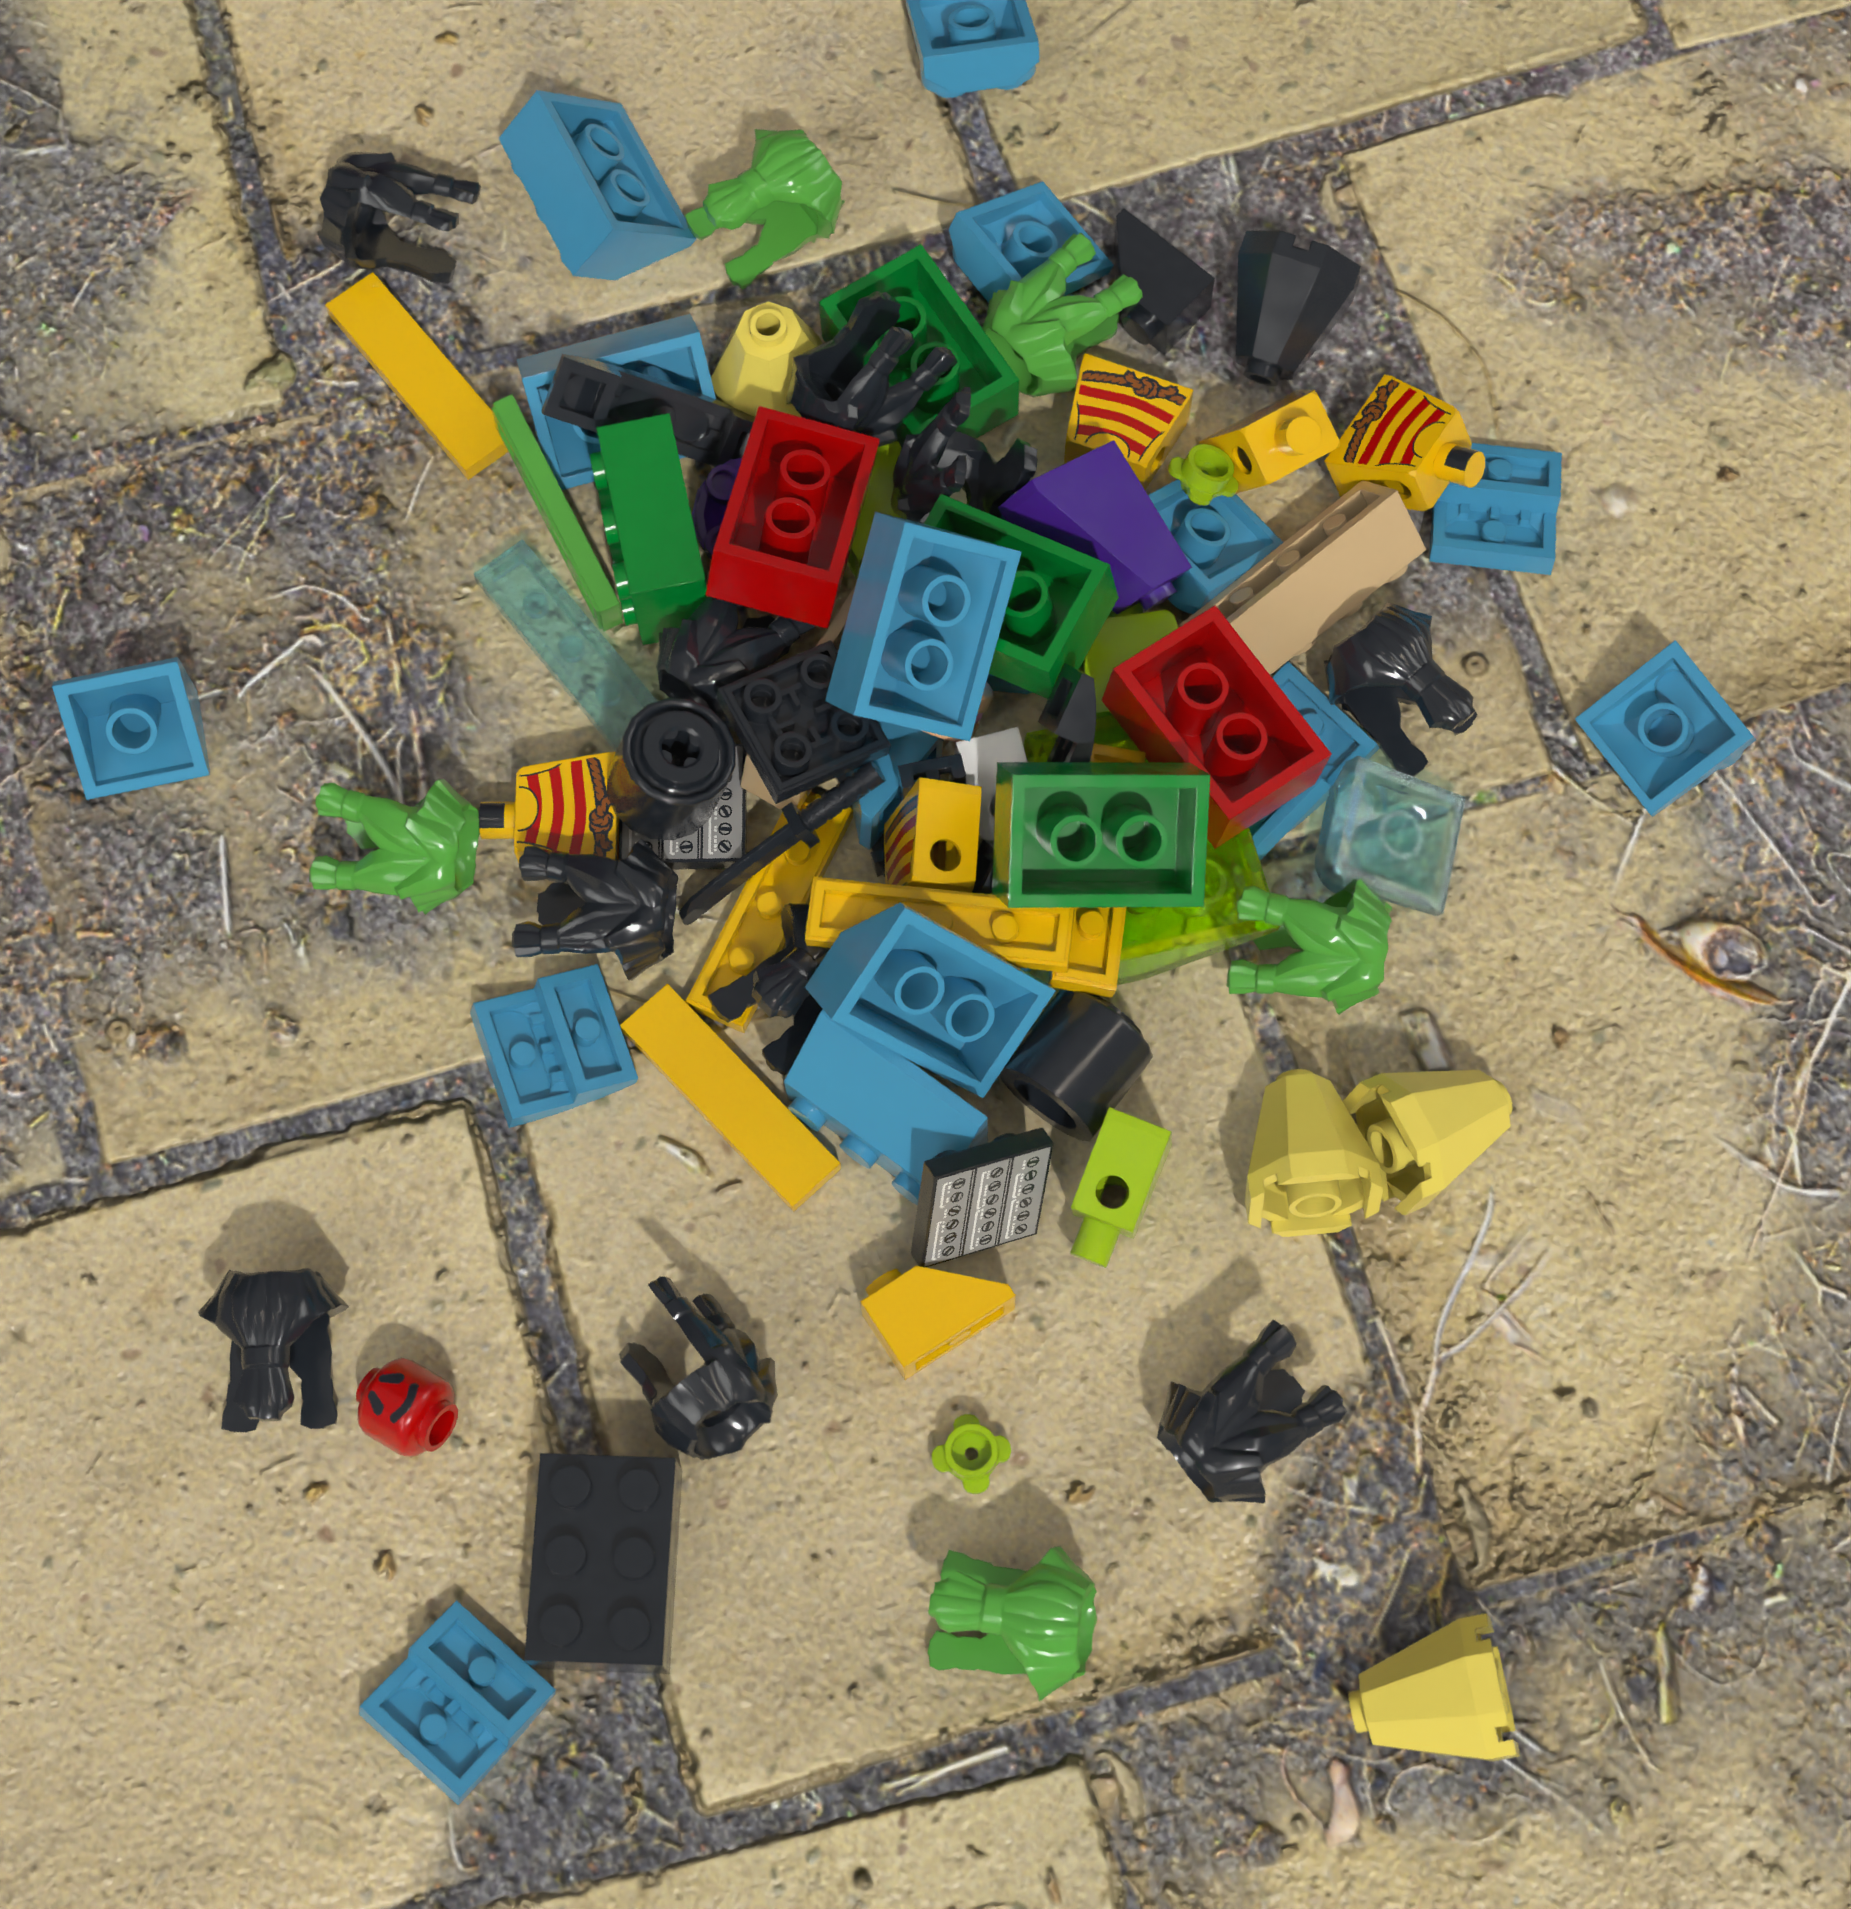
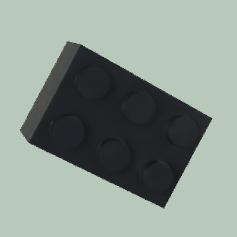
M540 1453L524 1660L534 1669L670 1674L683 1472L676 1458Z

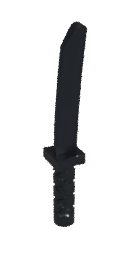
M871 760L858 769L857 772H854L852 776L845 778L836 787L821 795V798L815 799L801 811L792 802L783 807L781 810L788 823L690 897L679 912L683 924H692L724 897L800 840L810 848L819 843L820 839L815 829L824 825L827 820H831L841 813L842 809H847L857 802L858 798L861 799L869 791L874 790L886 781L878 766Z

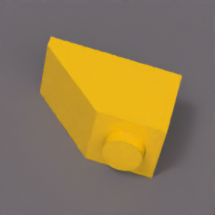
M915 1266L904 1274H901L899 1269L896 1268L875 1279L865 1289L868 1297L860 1301L862 1316L904 1380H907L1015 1310L1016 1295L1009 1284Z

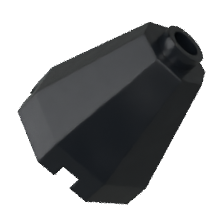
M1281 230L1246 231L1238 253L1236 363L1245 367L1243 375L1246 378L1262 385L1277 386L1279 380H1293L1352 304L1360 282L1361 266L1326 244L1312 240L1309 250L1293 246L1297 235Z

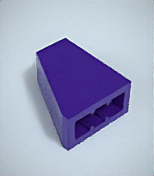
M1114 440L1032 479L998 507L1002 516L1008 522L1108 563L1119 597L1112 609L1116 614L1138 603L1141 604L1146 612L1166 601L1177 593L1172 582L1192 568Z

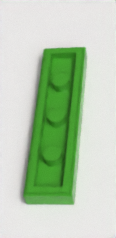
M511 394L494 402L492 412L496 429L598 628L603 629L605 632L622 624L620 602L515 398Z

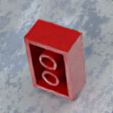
M759 406L713 549L705 596L828 629L870 485L880 439Z
M1216 605L1113 668L1101 699L1140 752L1146 753L1145 758L1149 763H1191L1210 775L1207 839L1215 849L1315 785L1332 755Z

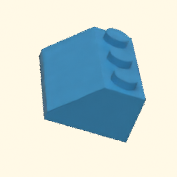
M537 90L498 138L511 161L512 170L521 179L534 203L537 216L547 227L560 251L563 264L570 270L573 276L618 280L682 251L696 241L697 238L688 229L687 220L621 103Z
M691 314L516 359L542 453L561 490L595 482L589 453L601 451L598 433L543 415L541 412L562 354L596 360L629 369L716 400L700 332ZM679 455V459L685 458V456Z
M875 512L825 701L855 716L970 741L1021 551L930 525Z
M901 902L842 931L805 986L832 1020L981 1098H984L1056 991L1046 982Z
M824 1010L820 1012L784 1080L787 1098L792 1102L788 1109L801 1122L815 1131H819L823 1125L843 1139L840 1147L849 1157L868 1169H871L874 1163L878 1164L895 1177L891 1183L892 1186L917 1206L924 1161L932 1159L943 1151H961L988 1143L987 1116L905 1057L832 1020Z

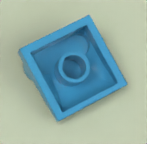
M906 0L913 37L920 60L921 82L927 90L944 98H954L966 92L993 88L1010 90L1018 88L1035 74L1036 64L1040 62L1039 40L1026 0Z
M1043 181L957 212L949 227L953 244L952 254L956 264L988 303L989 299H992L993 292L997 293L998 290H1008L1011 280H1021L1033 269L1047 261L1048 257L1057 248H1061L1065 241L1073 234L1078 235L1082 233L1091 240L1096 254L1090 261L1077 266L1071 275L1066 278L1064 296L1109 274L1114 266Z
M1177 479L1148 496L1192 566L1190 570L1172 582L1177 593L1168 600L1179 610L1194 614L1284 542L1236 493L1232 497L1223 495L1215 497L1209 505L1202 506L1189 499L1181 487V481Z
M1676 640L1575 718L1580 727L1652 817L1717 770L1725 769L1734 764L1741 757L1744 749L1756 741L1755 737Z

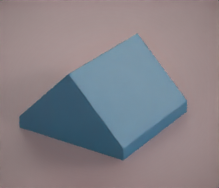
M178 657L53 682L52 688L86 800L210 775L198 691Z

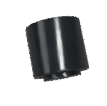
M666 698L647 704L631 718L607 772V796L615 814L630 830L650 839L676 840L694 834L710 819L736 767V745L727 724L711 708L691 699ZM672 755L685 761L683 766L672 764Z
M1060 989L1032 1025L999 1076L1013 1095L1044 1121L1078 1140L1091 1141L1102 1126L1109 1107L1116 1108L1150 1063L1153 1054L1140 1029L1113 1004L1097 995Z

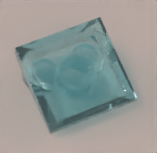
M1356 756L1346 761L1335 783L1330 788L1326 800L1315 854V868L1320 881L1327 889L1337 893L1344 889L1354 878L1358 880L1361 877L1384 901L1434 916L1444 914L1466 797L1361 756Z

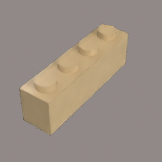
M1362 480L1181 623L1179 627L1216 605L1271 675L1293 656L1300 655L1311 649L1315 645L1317 637L1338 620L1349 617L1361 608L1363 600L1384 583L1391 582L1403 575L1408 568V564L1426 551V548L1398 491Z

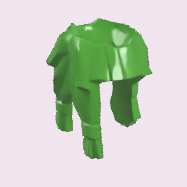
M755 129V146L751 168L739 174L737 178L709 184L708 194L703 201V207L685 214L688 229L694 237L703 240L711 236L718 228L733 230L741 227L744 223L764 225L758 245L750 248L744 255L725 263L729 280L733 285L739 286L743 290L752 284L758 274L765 272L773 263L793 255L809 241L815 243L817 238L829 239L830 235L834 234L839 212L845 203V200H841L842 180L833 170L822 151L807 137L803 130L774 131Z
M1082 233L1078 235L1073 234L1065 241L1061 248H1057L1048 257L1047 261L1033 269L1021 280H1011L1008 290H998L997 293L993 292L992 299H989L988 312L982 329L1019 378V392L1021 394L1037 397L1053 393L1076 391V359L1087 352L1089 348L1113 338L1118 329L1119 315L1117 313L1122 311L1123 308L1137 304L1143 297L1142 291L1138 287V282L1124 274L1109 288H1105L1095 294L1093 298L1081 295L1064 296L1066 278L1071 275L1077 266L1090 261L1096 254L1091 240Z
M438 779L432 785L425 798L414 807L404 805L389 798L372 797L364 793L347 790L335 783H324L321 786L320 793L315 799L318 815L333 818L342 817L347 824V833L357 842L360 849L378 847L379 849L371 851L360 861H338L327 855L315 857L309 869V882L312 883L313 889L351 891L359 889L378 894L396 895L400 899L409 897L418 912L423 911L424 914H427L441 903L456 898L474 883L476 851L480 835L479 812L476 807L459 795L445 779Z
M1361 877L1358 880L1354 878L1344 889L1332 895L1323 903L1315 900L1288 898L1286 895L1269 893L1256 886L1244 887L1241 896L1238 898L1237 912L1239 919L1244 920L1245 934L1254 941L1259 951L1281 947H1291L1301 951L1290 954L1279 964L1256 965L1244 959L1231 961L1226 985L1229 987V994H1246L1251 992L1273 994L1278 992L1295 996L1323 998L1328 1002H1333L1338 1015L1351 1006L1379 994L1378 987L1384 981V963L1388 952L1387 933L1392 922L1389 913L1393 910L1392 906L1386 903Z
M1061 1546L1050 1548L1041 1561L1027 1571L993 1566L992 1563L978 1559L974 1560L964 1553L949 1550L944 1559L941 1581L935 1583L928 1609V1614L935 1618L939 1628L946 1632L936 1630L930 1639L928 1648L929 1666L939 1671L958 1668L962 1670L980 1669L1001 1675L1027 1674L1031 1684L1037 1691V1698L1040 1702L1056 1689L1073 1679L1083 1676L1086 1672V1661L1092 1652V1636L1097 1622L1093 1602L1097 1592L1094 1588L1095 1584L1089 1575L1071 1560ZM979 1630L982 1633L988 1634L979 1639L967 1636L957 1637L950 1633Z

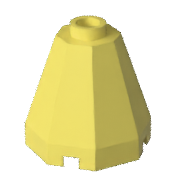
M769 301L744 311L728 338L711 376L716 400L754 417L759 406L801 417L793 404H787L786 402L792 374L793 358L822 345L823 343L819 335L792 309Z
M1293 1069L1280 1074L1276 1081L1265 1086L1246 1183L1245 1206L1248 1224L1261 1228V1220L1264 1218L1270 1221L1272 1233L1282 1237L1340 1232L1352 1226L1350 1214L1363 1208L1365 1219L1378 1213L1384 1188L1380 1164L1331 1081L1306 1069Z
M1481 1070L1381 1073L1359 1082L1343 1100L1350 1115L1356 1113L1357 1127L1380 1164L1384 1187L1381 1200L1386 1201L1393 1197L1399 1199L1401 1202L1394 1209L1404 1216L1427 1206L1510 1128V1115L1513 1108L1511 1097L1505 1086Z
M1488 1614L1459 1618L1358 1674L1360 1690L1348 1693L1356 1732L1369 1731L1371 1742L1375 1746L1486 1761L1519 1757L1518 1743L1513 1739L1503 1741L1502 1733L1516 1731L1498 1646L1492 1647L1491 1638L1484 1640L1481 1638L1483 1634L1494 1633L1491 1618Z

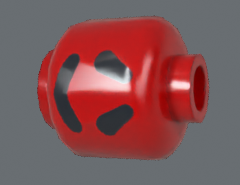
M398 1358L388 1362L381 1369L373 1368L361 1380L356 1392V1401L359 1403L357 1420L363 1433L402 1456L415 1457L426 1451L433 1452L437 1450L449 1438L458 1419V1408L455 1405V1393L451 1384L429 1369L406 1358Z

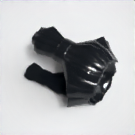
M391 151L388 153H347L337 159L335 166L328 170L326 186L320 196V202L324 210L322 230L318 231L317 234L326 248L352 268L375 269L389 267L401 272L414 274L429 282L449 284L453 279L457 261L450 257L446 251L421 248L400 241L387 224L386 212L404 216L438 230L449 232L458 226L459 213L436 208L434 204L421 199L417 200L415 195L434 194L473 204L477 202L480 196L481 186L478 182L456 180L454 176L441 173L434 174L415 165L396 162Z
M876 290L869 296L858 300L848 323L843 326L833 340L793 358L792 374L786 402L787 404H793L802 418L879 438V448L898 440L896 430L913 412L923 392L929 391L939 381V377L952 369L958 361L950 349L935 347L924 363L909 379L889 387V374H891L899 362L898 357L911 348L915 343V339L909 330L893 327L900 318L899 309L901 304L886 292L881 293ZM885 332H887L886 335L883 337L879 347H877V349L869 358L868 363L864 366V356L866 355V353L872 348L875 342Z
M964 387L961 392L955 393L950 402L941 409L936 418L921 433L906 435L893 471L892 510L900 518L924 524L940 494L950 497L953 493L960 492L962 489L966 493L967 505L1000 518L1002 514L998 507L1012 494L1026 485L1030 478L1034 477L1038 462L1037 449L1031 447L1028 442L1017 438L1005 457L996 462L983 442L967 434L955 431L970 415V387Z
M708 596L688 619H682L680 628H663V632H659V655L656 664L659 690L664 692L669 698L691 699L711 708L727 724L729 729L733 728L716 698L718 688L767 668L773 662L786 655L792 644L800 638V635L815 628L816 625L783 616H778L775 619L768 615L759 618L748 617L743 628L737 629L739 621L737 606L739 604Z
M1388 602L1360 630L1334 645L1329 661L1324 660V667L1329 689L1330 705L1341 704L1342 710L1349 711L1364 730L1380 745L1379 748L1386 758L1392 761L1399 776L1403 781H1406L1418 775L1428 764V760L1421 750L1411 744L1401 729L1399 702L1408 705H1418L1429 728L1449 730L1455 736L1464 733L1473 725L1477 713L1473 707V696L1470 691L1448 677L1432 659V616Z
M642 838L634 843L625 859H612L596 854H569L562 851H550L537 845L525 846L523 855L519 857V869L522 879L524 881L547 879L555 883H551L545 891L538 893L537 912L538 922L541 925L531 921L516 924L512 932V947L515 950L516 958L533 957L539 954H559L560 952L581 954L615 952L627 979L633 981L646 969L674 953L673 926L676 912L678 875Z
M789 903L782 909L780 913L782 919L781 927L785 937L786 948L764 960L747 976H742L730 985L719 988L708 995V1000L712 1005L711 1010L720 1019L728 1023L741 1017L746 1008L755 1004L770 1018L775 1016L784 1018L793 1016V1026H790L779 1039L762 1049V1056L766 1059V1064L772 1071H778L783 1076L789 1073L820 1012L823 1010L805 986L830 948L806 945L805 933L809 904Z
M309 1268L256 1273L229 1270L212 1297L198 1311L200 1317L216 1325L223 1334L232 1340L230 1349V1383L227 1389V1404L222 1416L221 1429L233 1433H248L257 1429L259 1420L281 1421L283 1414L292 1408L295 1398L289 1377V1366L302 1380L301 1394L303 1405L300 1425L309 1429H325L328 1425L337 1424L338 1412L333 1400V1382L330 1378L332 1349L328 1325L330 1323L329 1318L344 1312L349 1305L336 1294L319 1272H313Z
M659 1276L648 1284L649 1288L676 1320L690 1343L705 1362L676 1386L672 1384L663 1364L643 1345L628 1342L619 1353L620 1363L642 1387L643 1395L652 1406L650 1411H652L654 1429L669 1446L700 1460H710L718 1456L740 1451L743 1449L746 1441L763 1424L771 1422L773 1405L778 1396L775 1361L771 1357L760 1360L753 1341L745 1332L735 1328L736 1326L727 1313H724L722 1307L712 1295L703 1293L692 1300L704 1316L702 1317L697 1313L687 1297H681L680 1292L670 1278ZM712 1411H721L719 1414L706 1419Z
M1272 1320L1263 1328L1256 1341H1253L1243 1351V1355L1223 1369L1202 1392L1171 1382L1168 1386L1166 1404L1159 1423L1157 1439L1176 1458L1180 1467L1209 1502L1265 1504L1266 1493L1261 1473L1267 1466L1291 1454L1305 1439L1313 1437L1323 1430L1324 1427L1340 1422L1347 1413L1343 1405V1398L1328 1385H1322L1312 1394L1307 1402L1302 1403L1305 1390L1294 1376H1290L1285 1369L1272 1370L1276 1362L1290 1357L1297 1347L1292 1332L1285 1324L1281 1325L1276 1320Z

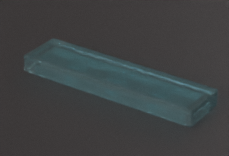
M522 539L475 572L476 583L616 752L631 718L647 704L657 700Z

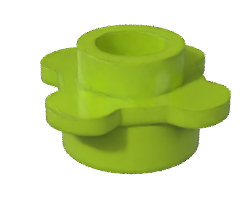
M1196 445L1191 448L1185 459L1174 457L1168 465L1170 475L1181 481L1183 491L1192 502L1198 505H1209L1213 498L1221 495L1232 497L1238 490V482L1232 476L1234 465L1231 458L1223 450L1213 445Z
M964 1414L955 1419L953 1423L954 1430L948 1436L946 1443L934 1448L932 1463L938 1472H950L961 1480L966 1492L981 1494L989 1488V1476L996 1466L1009 1460L1011 1445L1006 1437L994 1436L990 1430L980 1425V1421L976 1416ZM969 1448L976 1449L978 1452L977 1458L968 1460L965 1457L966 1450Z

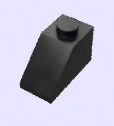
M1123 208L1116 215L1113 248L1116 280L1123 274L1127 277H1132L1138 282V287L1141 289L1143 297L1137 304L1123 308L1119 312V320L1122 322L1126 332L1135 341L1143 345L1150 344L1165 356L1211 308L1215 278Z

